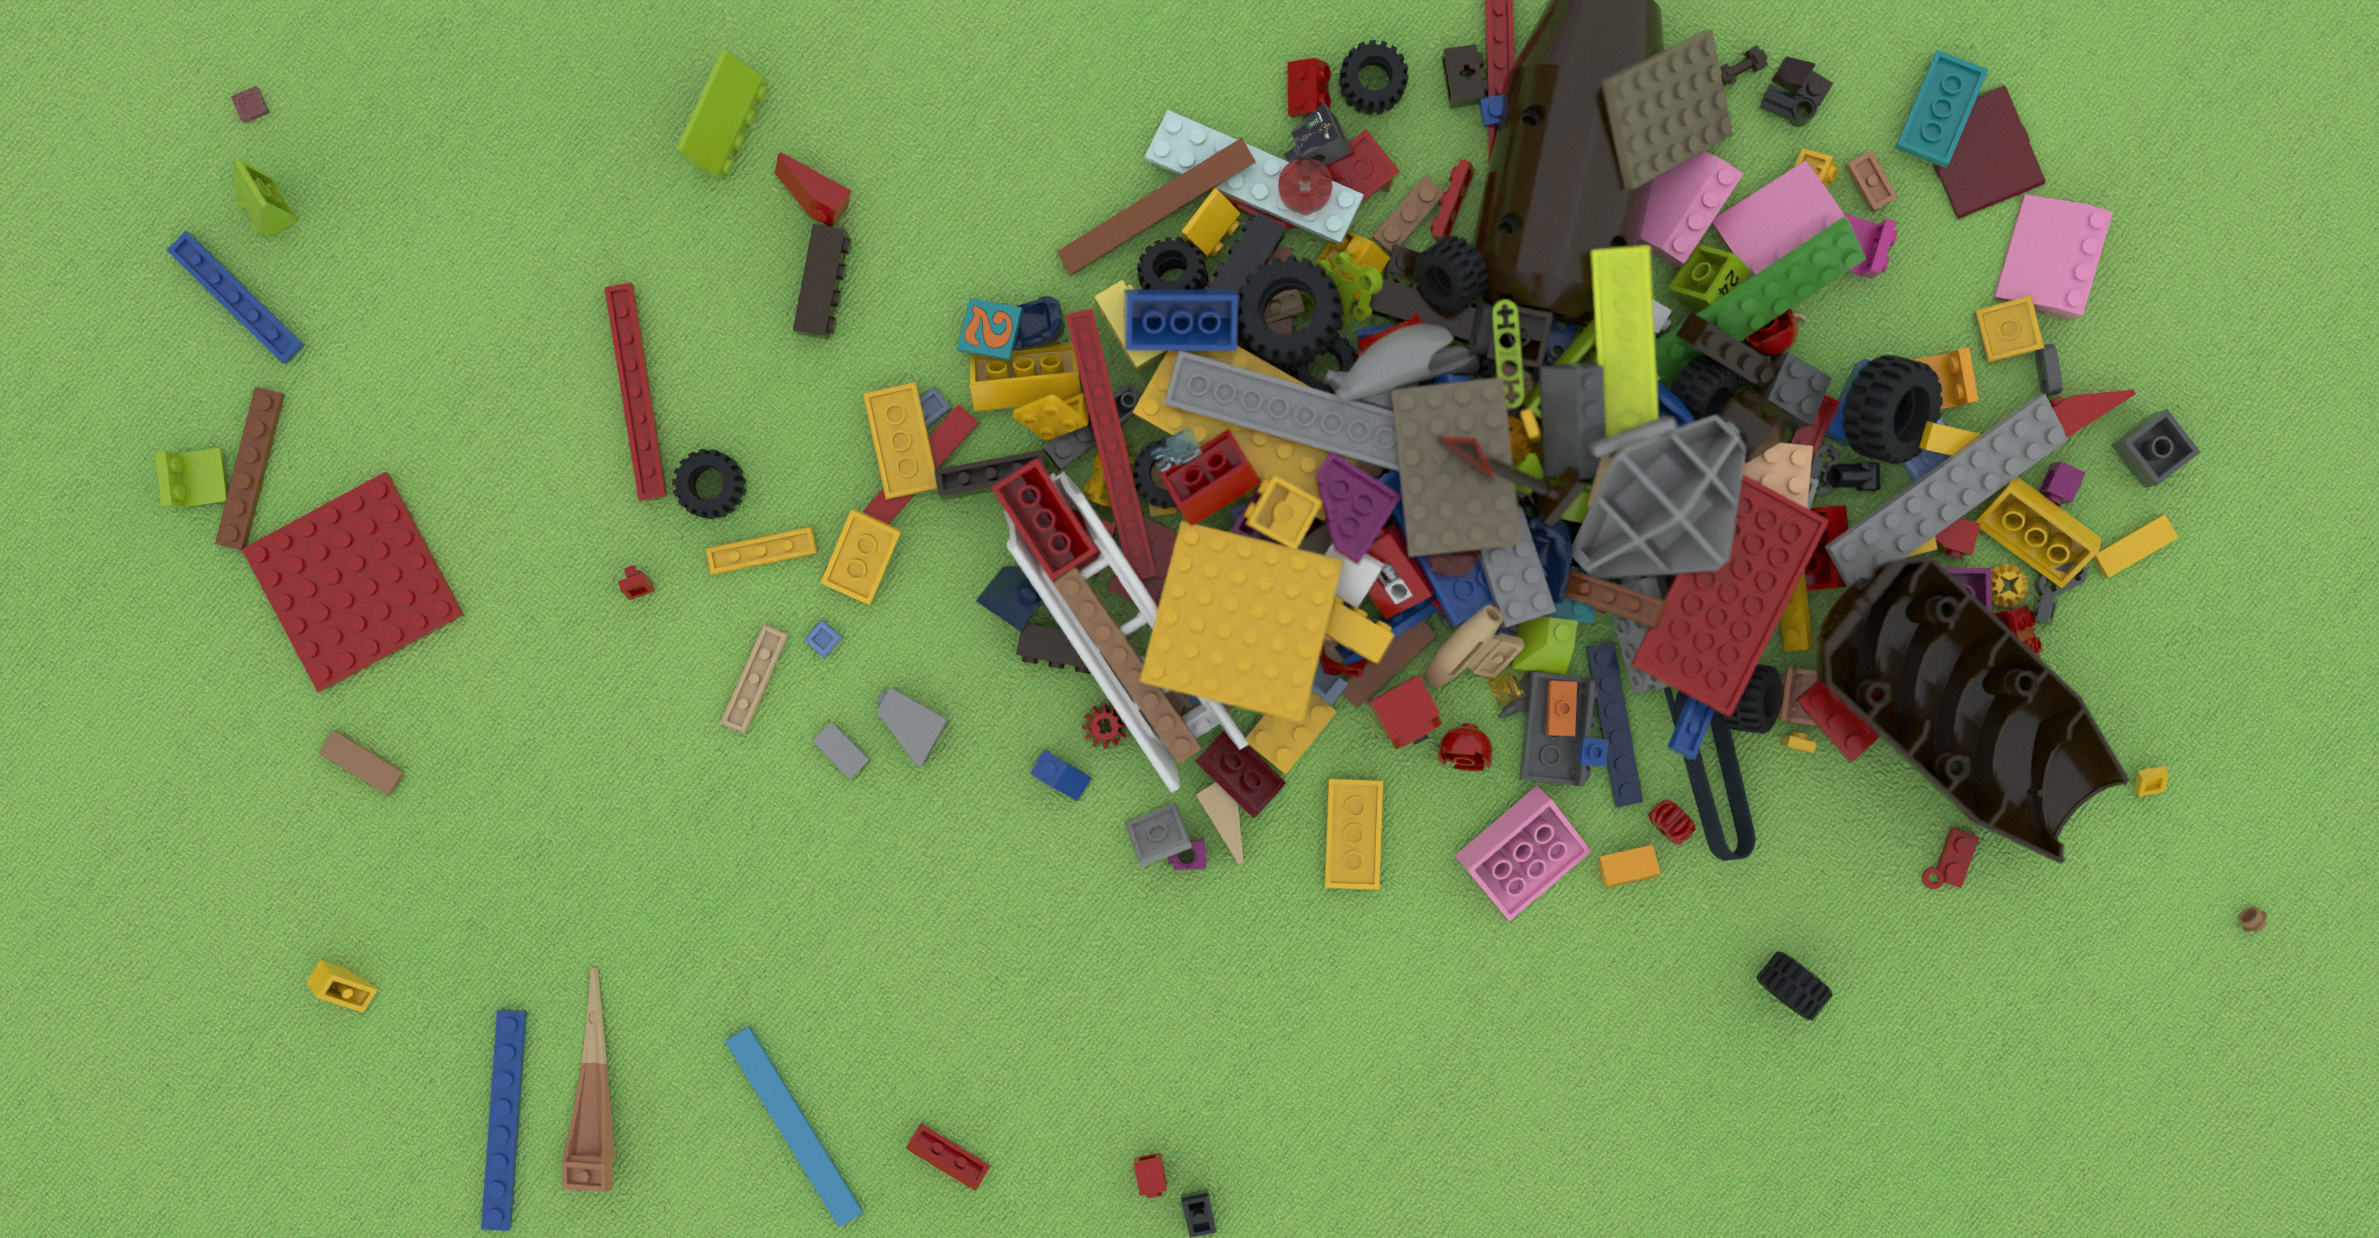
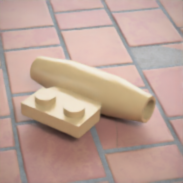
M1486 606L1463 622L1439 648L1425 672V678L1432 686L1441 687L1468 667L1474 674L1495 679L1525 647L1523 639L1504 633L1494 635L1503 621V617L1497 608Z

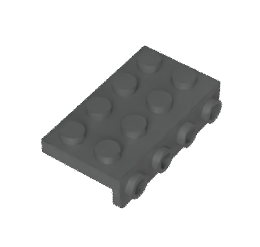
M1530 672L1519 780L1584 787L1585 781H1588L1590 776L1589 765L1579 763L1580 746L1583 737L1590 738L1591 727L1594 726L1596 720L1593 704L1594 700L1598 697V685L1595 678ZM1548 680L1577 682L1575 736L1546 735Z

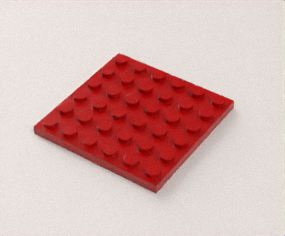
M387 472L376 476L242 548L247 561L317 692L330 688L464 615L397 487Z

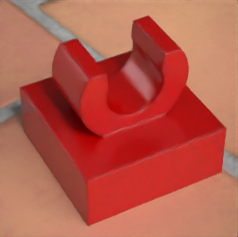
M635 565L624 568L627 578L618 581L620 591L629 600L655 592L653 582L644 572L637 571Z

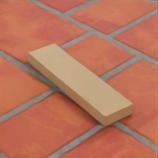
M763 624L721 719V724L743 734L747 733L790 636L789 634Z

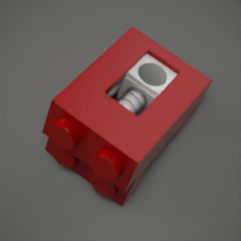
M1395 523L1387 527L1383 525L1366 554L1384 563L1382 570L1367 593L1387 620L1431 597L1433 589L1416 557H1409L1408 543L1398 525ZM1395 584H1401L1406 589H1399Z

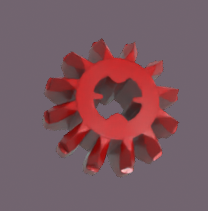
M1102 703L1103 713H1100L1098 708L1093 706L1092 711L1096 716L1093 717L1088 713L1084 716L1092 721V723L1082 725V729H1092V732L1086 734L1085 738L1090 739L1095 735L1097 738L1093 742L1094 747H1097L1100 739H1102L1104 749H1108V739H1111L1114 746H1118L1119 742L1115 735L1125 738L1126 734L1119 731V728H1127L1125 723H1119L1118 720L1121 717L1114 715L1116 712L1114 707H1112L1110 713L1107 712V703ZM1105 718L1111 720L1109 725L1113 728L1110 733L1108 730L1106 734L1100 732L1101 726L1098 725L1100 719L1102 721H1105Z
M1663 799L1649 813L1651 823L1673 844L1681 845L1696 830L1694 821L1671 800Z

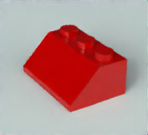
M1229 429L1159 472L1178 509L1191 526L1199 523L1262 483Z
M1846 505L1810 508L1811 511L1828 519L1829 522L1804 570L1806 589L1811 591L1847 587L1825 548L1827 544L1848 530Z

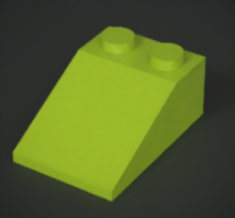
M240 158L234 160L233 188L238 195L235 199L239 206L249 213L252 218L249 220V223L258 234L261 233L272 238L299 222L271 175Z

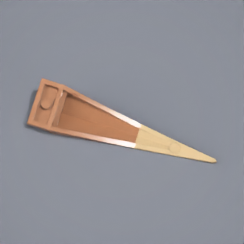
M592 967L590 970L583 1054L574 1109L562 1159L563 1189L608 1192L613 1190L612 1162H615L616 1159L598 968Z

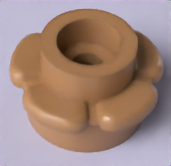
M2256 907L2245 909L2239 916V922L2244 926L2243 930L2246 932H2258L2266 925L2267 914L2264 911L2261 912Z

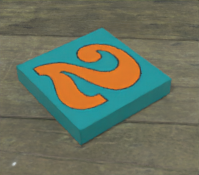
M970 298L957 350L962 353L1011 362L1023 309L1021 307Z

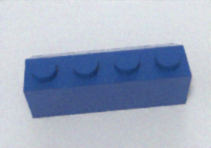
M1124 289L1125 349L1236 350L1238 295L1234 290Z

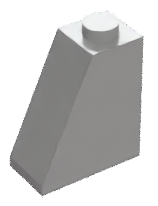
M889 688L888 692L883 690L876 702L879 705L877 713L917 766L923 767L950 719L895 688Z

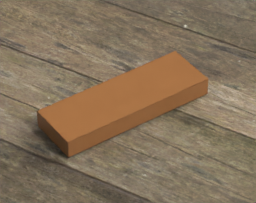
M332 730L319 752L322 756L386 795L393 793L405 773L402 769L337 730Z

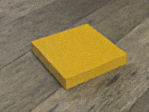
M2031 295L1975 310L1988 363L2045 348Z

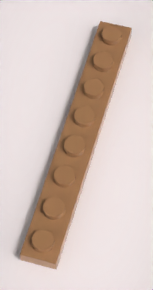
M1076 566L1053 582L1177 762L1181 763L1202 749V745L1162 688L1139 682L1144 662Z

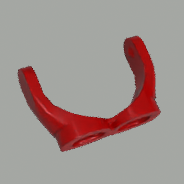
M1323 642L1319 660L1325 674L1340 675L1344 672L1346 676L1355 678L1361 677L1364 674L1367 659L1363 658L1357 663L1342 665L1333 661L1325 654Z

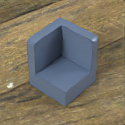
M1320 665L1316 669L1311 690L1326 703L1332 705L1348 684L1336 675L1325 674L1323 666Z

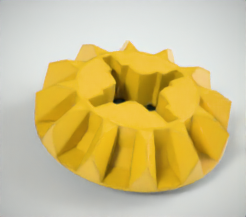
M2011 564L1998 565L1991 570L1992 602L2001 607H2014L2023 602L2024 597L2029 592V580L2026 578L2024 570ZM2002 579L2005 581L2015 579L2011 585L2012 591L2006 590L2001 592L2004 587Z

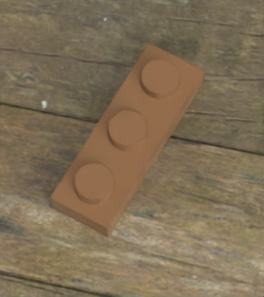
M1425 175L1374 233L1372 239L1390 254L1393 244L1401 246L1441 200L1444 191Z

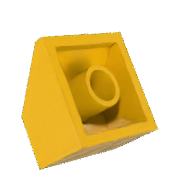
M1214 188L1181 231L1184 243L1187 240L1191 241L1194 247L1197 246L1200 249L1201 255H1203L1205 260H1208L1211 255L1216 257L1225 245L1222 241L1227 234L1232 236L1241 225L1238 221L1240 219V212L1220 191Z

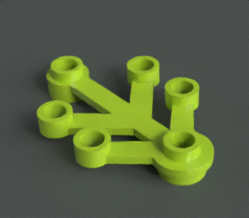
M1341 252L1333 257V266L1339 271H1346L1355 277L1356 280L1350 281L1333 271L1331 264L1325 259L1316 262L1314 266L1320 265L1325 269L1326 274L1331 276L1337 286L1340 297H1342V317L1344 318L1342 328L1352 323L1350 308L1356 291L1360 290L1361 294L1358 306L1353 309L1355 319L1362 322L1370 318L1372 310L1369 304L1372 294L1379 292L1383 285L1382 276L1379 271L1370 266L1363 269L1351 262V258L1346 252ZM1302 294L1301 297L1306 310L1303 313L1310 315L1315 312L1314 301L1309 294Z

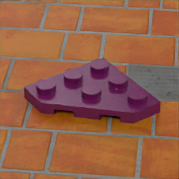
M1330 452L1315 477L1333 548L1336 552L1358 565L1398 503L1401 495L1334 452Z

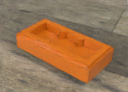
M1548 680L1546 735L1575 736L1577 682Z

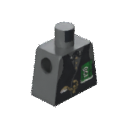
M1324 103L1292 130L1291 134L1296 146L1284 155L1287 161L1294 165L1305 161L1312 170H1318L1352 153V150L1337 117Z

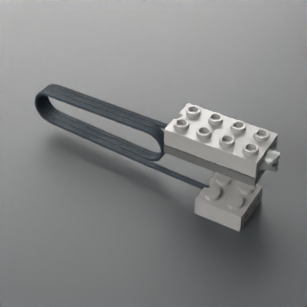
M1676 574L1654 575L1647 578L1645 576L1620 578L1618 585L1663 600ZM1612 614L1634 694L1664 688L1674 727H1676L1688 696L1679 691L1674 702L1669 685L1630 665L1649 626ZM1715 710L1710 724L1737 834V847L1734 853L1728 848L1700 749L1696 759L1689 760L1684 756L1683 759L1710 851L1716 858L1723 861L1745 859L1751 855L1755 847V830L1731 729L1726 725L1724 715Z

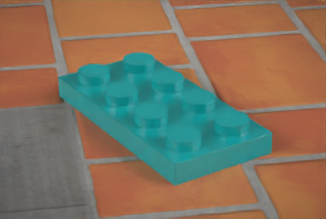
M1937 50L1895 149L1947 168L1988 69Z

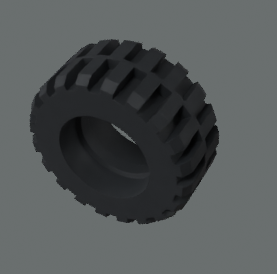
M1287 256V261L1282 262L1277 257L1271 259L1273 264L1267 267L1264 263L1257 267L1259 272L1256 275L1250 273L1246 277V287L1241 286L1238 292L1240 300H1238L1237 323L1249 347L1254 353H1258L1263 360L1267 362L1272 360L1278 366L1284 367L1285 363H1290L1292 367L1300 366L1301 361L1306 360L1308 364L1314 362V356L1319 353L1323 356L1328 352L1327 346L1330 343L1334 345L1338 338L1336 333L1341 330L1343 324L1341 319L1343 306L1333 279L1330 275L1326 274L1325 269L1320 265L1314 266L1312 261L1303 258L1302 261H1297L1296 256ZM1293 289L1309 294L1315 304V314L1305 328L1292 334H1280L1272 331L1267 326L1264 317L1265 310L1275 295Z
M1882 355L1862 367L1859 371V376L1855 377L1851 383L1852 388L1850 392H1847L1845 398L1847 399L1846 406H1843L1842 414L1844 415V420L1842 421V426L1846 431L1844 435L1850 447L1859 455L1890 464L1905 463L1918 456L1922 452L1919 446L1927 421L1937 423L1941 417L1940 406L1943 405V398L1940 393L1942 392V385L1938 382L1939 377L1928 364L1895 355Z

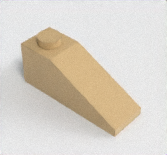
M1213 782L1198 791L1196 796L1237 863L1240 864L1243 862L1238 803L1217 782Z

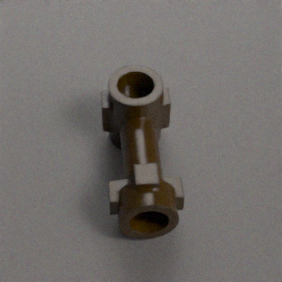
M1755 46L1743 54L1746 59L1731 67L1727 63L1721 66L1723 86L1727 84L1729 86L1737 81L1736 76L1750 68L1753 73L1765 68L1768 65L1766 61L1768 58L1764 50H1760L1758 46Z

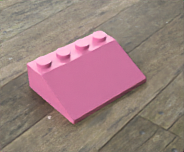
M1703 151L1653 178L1639 245L1650 246L1651 253L1674 268L1679 269L1686 262L1744 173L1721 158Z
M1805 160L1715 217L1712 224L1729 251L1736 254L1752 271L1748 277L1749 280L1839 219L1845 217V215Z
M2027 194L2023 195L1993 298L2008 302L2031 295L2036 311L2070 321L2083 316L2113 212L2083 203Z
M1536 786L1454 857L1510 922L1592 851L1552 799Z

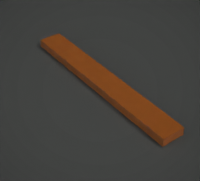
M1240 138L1061 248L1057 253L1072 276L1252 166L1256 161L1244 140Z

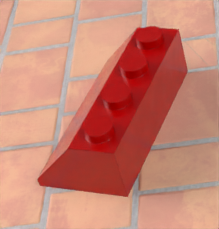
M1038 458L991 487L1051 581L1098 552Z

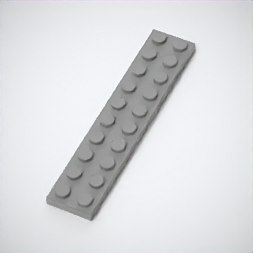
M1179 350L1164 405L1400 472L1393 411L1355 400H1349L1343 404L1337 395Z
M2037 394L1827 544L1825 548L1846 586L1849 588L1861 577L1869 578L1872 576L1873 568L1884 562L1905 558L2069 439L2046 395Z

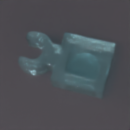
M1190 427L1165 440L1168 445L1166 448H1155L1150 452L1154 460L1163 457L1162 461L1155 464L1159 471L1168 469L1172 461H1175L1180 466L1203 453Z

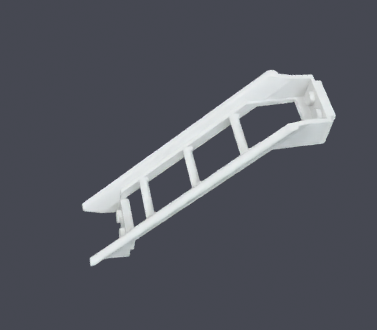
M1065 472L1058 476L1055 473L1051 474V479L1071 509L1076 507L1082 515L1093 541L1102 553L1098 556L1097 560L1080 570L1085 579H1088L1110 565L1140 610L1137 613V617L1120 627L1121 631L1125 636H1128L1146 623H1149L1153 630L1158 607L1077 485ZM1005 510L1004 515L1010 531V539L1006 544L1007 548L1170 792L1173 793L1180 788L1178 769L1172 753L1158 733L1155 732L1140 707L1054 586L1053 582L1055 580H1050ZM1162 688L1165 694L1170 691L1168 689ZM1198 697L1202 704L1182 716L1196 738L1221 724L1229 738L1239 749L1248 745L1241 731L1220 702Z

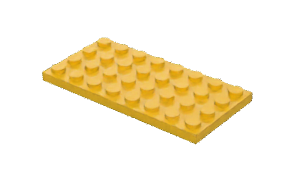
M1239 346L1236 347V350H1180L1309 387ZM1179 350L1167 351L1132 413L1194 449L1199 448L1229 429L1261 481L1264 478L1270 479L1271 475H1276L1321 501L1315 476L1330 452L1164 405ZM1338 455L1354 466L1358 462V460ZM1321 504L1315 518L1323 522L1326 516Z

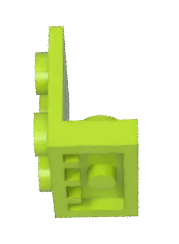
M221 448L183 453L169 451L154 452L162 507L177 509L226 502L228 490Z

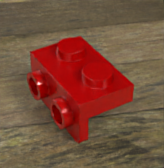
M1318 58L1287 62L1288 116L1293 118L1308 116L1324 103L1330 108L1329 81L1331 79V71L1328 63Z

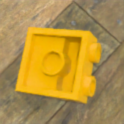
M1271 475L1270 479L1264 478L1257 490L1261 494L1257 503L1251 502L1246 509L1244 517L1247 518L1245 524L1296 551L1322 501L1276 475Z

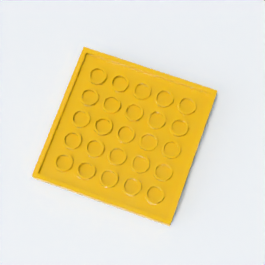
M1181 521L1139 682L1303 723L1343 560L1299 549L1295 551L1290 547L1196 524L1191 526L1188 522Z

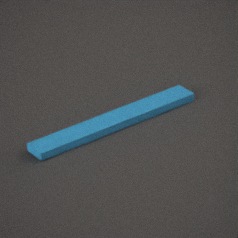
M751 1026L726 1040V1044L838 1227L862 1214L863 1209Z

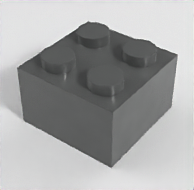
M1790 352L1772 356L1770 361L1781 368L1766 391L1758 386L1756 392L1790 416L1788 427L1794 430L1811 426L1832 378Z
M2168 409L2152 413L2112 444V447L2144 488L2159 485L2200 453V450Z

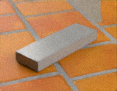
M1665 415L1589 443L1588 448L1591 455L1598 458L1674 430L1677 427L1674 419Z

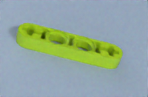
M1502 300L1495 304L1493 308L1497 378L1503 377L1504 381L1519 379V385L1513 384L1514 393H1519L1520 398L1515 399V404H1509V400L1506 399V408L1514 409L1519 407L1524 400L1517 306L1510 300ZM1507 305L1508 310H1513V314L1508 317L1509 325L1514 323L1515 329H1497V325L1503 326V317L1497 316V311H1501L1502 306ZM1511 333L1515 337L1516 341L1512 348L1505 349L1500 345L1499 338L1502 334ZM1505 361L1516 363L1518 369L1515 375L1509 377L1502 373L1501 366ZM1508 384L1504 385L1505 394H1508Z

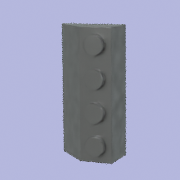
M1594 361L1539 367L1544 476L1561 477L1568 467L1571 466L1579 471L1578 479L1596 477L1602 456L1596 458L1591 455L1588 445L1589 443L1606 438L1604 366Z

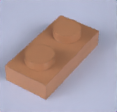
M1872 150L1845 165L1871 212L1898 198Z

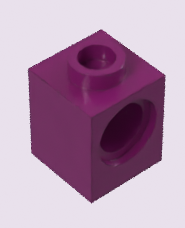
M2061 461L2052 463L2038 492L2057 506L2071 503L2076 496L2085 472Z
M1205 839L1190 840L1191 849L1195 853L1192 861H1182L1179 858V853L1168 857V864H1173L1174 870L1207 869Z

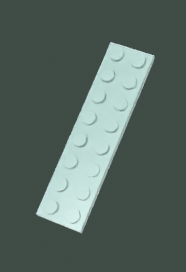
M1167 110L1145 154V161L1177 175H1182L1234 143L1237 139ZM1246 144L1256 163L1217 186L1216 189L1223 195L1341 246L1361 205L1364 194Z

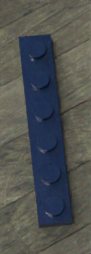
M1614 642L1587 646L1585 648L1591 678H1595L1598 685V697L1595 702L1602 739L1609 740L1607 767L1614 805L1619 807L1643 802Z

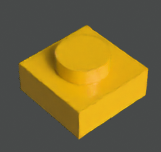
M1794 731L1792 736L1783 735L1781 746L1807 753H1814L1817 744L1816 742L1809 741V735Z
M2165 766L2137 771L2134 790L2138 797L2165 792L2169 776Z

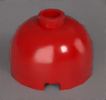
M1790 308L1744 339L1745 343L1765 357L1776 356L1790 349L1798 335V324L1792 309Z
M1464 723L1462 727H1455L1445 733L1439 745L1437 758L1444 765L1447 764V761L1456 763L1454 769L1472 772L1484 771L1485 765H1487L1488 769L1491 768L1492 743L1490 738L1478 729V726Z

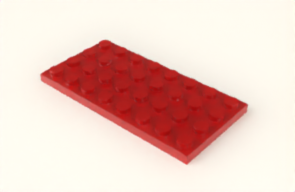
M1743 474L1730 559L1717 571L1678 573L1675 575L1663 601L1667 602L1659 626L1657 629L1649 626L1630 665L1719 713L1731 717L1829 520Z

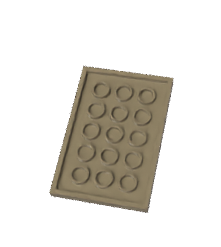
M1712 29L1703 30L1602 80L1625 189H1635L1733 135Z
M1503 377L1391 390L1409 557L1521 545L1515 482L1495 472H1492L1495 478L1489 482L1436 442L1439 436L1475 438L1485 456L1497 459L1513 467Z

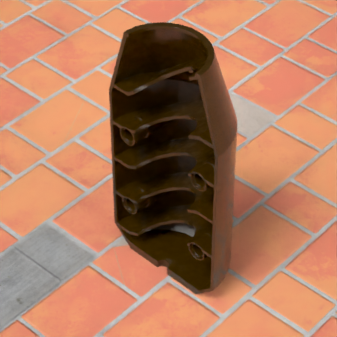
M1654 0L1548 1L1508 75L1503 109L1497 126L1472 244L1475 246L1474 249L1480 252L1482 255L1481 259L1487 266L1485 271L1488 272V279H1486L1488 285L1484 289L1485 292L1480 296L1483 302L1495 305L1499 301L1510 300L1517 307L1553 313L1552 321L1586 328L1593 319L1596 320L1592 250L1639 246L1653 179L1635 189H1625L1602 80L1664 50L1661 8ZM1523 121L1530 122L1532 126L1524 124ZM1498 227H1506L1510 234L1503 233Z
M1933 557L1896 559L1873 568L1872 576L1869 578L1861 577L1851 585L1835 602L1822 621L1820 635L1817 638L1816 675L1818 680L1971 822L2054 862L2063 864L2066 860L2063 857L2064 844L2058 841V837L2069 818L2079 807L2099 792L2113 786L2126 785L2130 780L2081 696Z

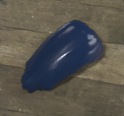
M1043 296L1037 300L1017 306L1023 309V314L1015 342V350L1043 346L1058 340L1064 334L1063 311L1060 303L1055 298Z
M1537 516L1532 518L1531 521H1526L1538 558L1548 574L1545 579L1553 603L1560 604L1563 602L1571 570L1572 539L1570 529L1567 523L1561 519L1552 527L1545 524L1542 518Z

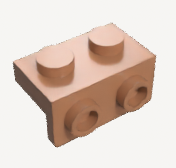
M1788 667L1787 672L1783 673L1781 685L1785 690L1778 714L1781 715V721L1817 726L1795 701L1818 680L1816 671Z

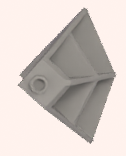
M1716 414L1625 447L1613 458L1572 545V557L1590 576L1598 579L1717 571L1730 559L1747 447L1738 436L1741 432L1732 422L1728 421L1725 423Z

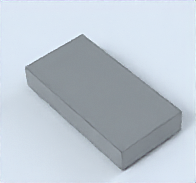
M833 721L812 740L849 779H852L870 761Z

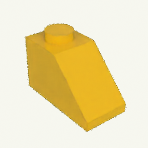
M321 959L306 981L317 998L364 1013L378 991L375 986L348 969Z

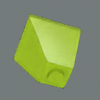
M1538 617L1517 624L1518 633L1515 637L1522 638L1525 647L1512 660L1511 668L1566 675L1574 650L1578 621Z

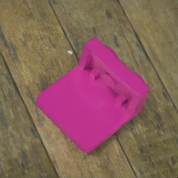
M1843 213L1850 222L1866 257L1864 261L1847 272L1873 279L1881 274V272L1884 273L1889 263V257L1887 256L1889 246L1892 247L1897 238V231H1895L1897 222L1885 219L1877 224Z

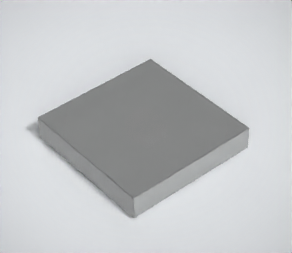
M1176 803L1125 823L1141 868L1192 848Z

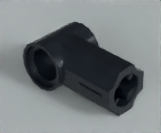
M1772 85L1768 86L1759 108L1787 119L1795 127L1807 125L1817 112V104L1811 97H1799ZM1796 107L1805 108L1808 116H1800L1796 111Z
M1880 462L1831 465V469L1827 472V480L1832 488H1856V491L1881 490Z

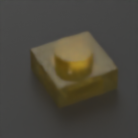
M1513 670L1487 681L1499 706L1524 695Z

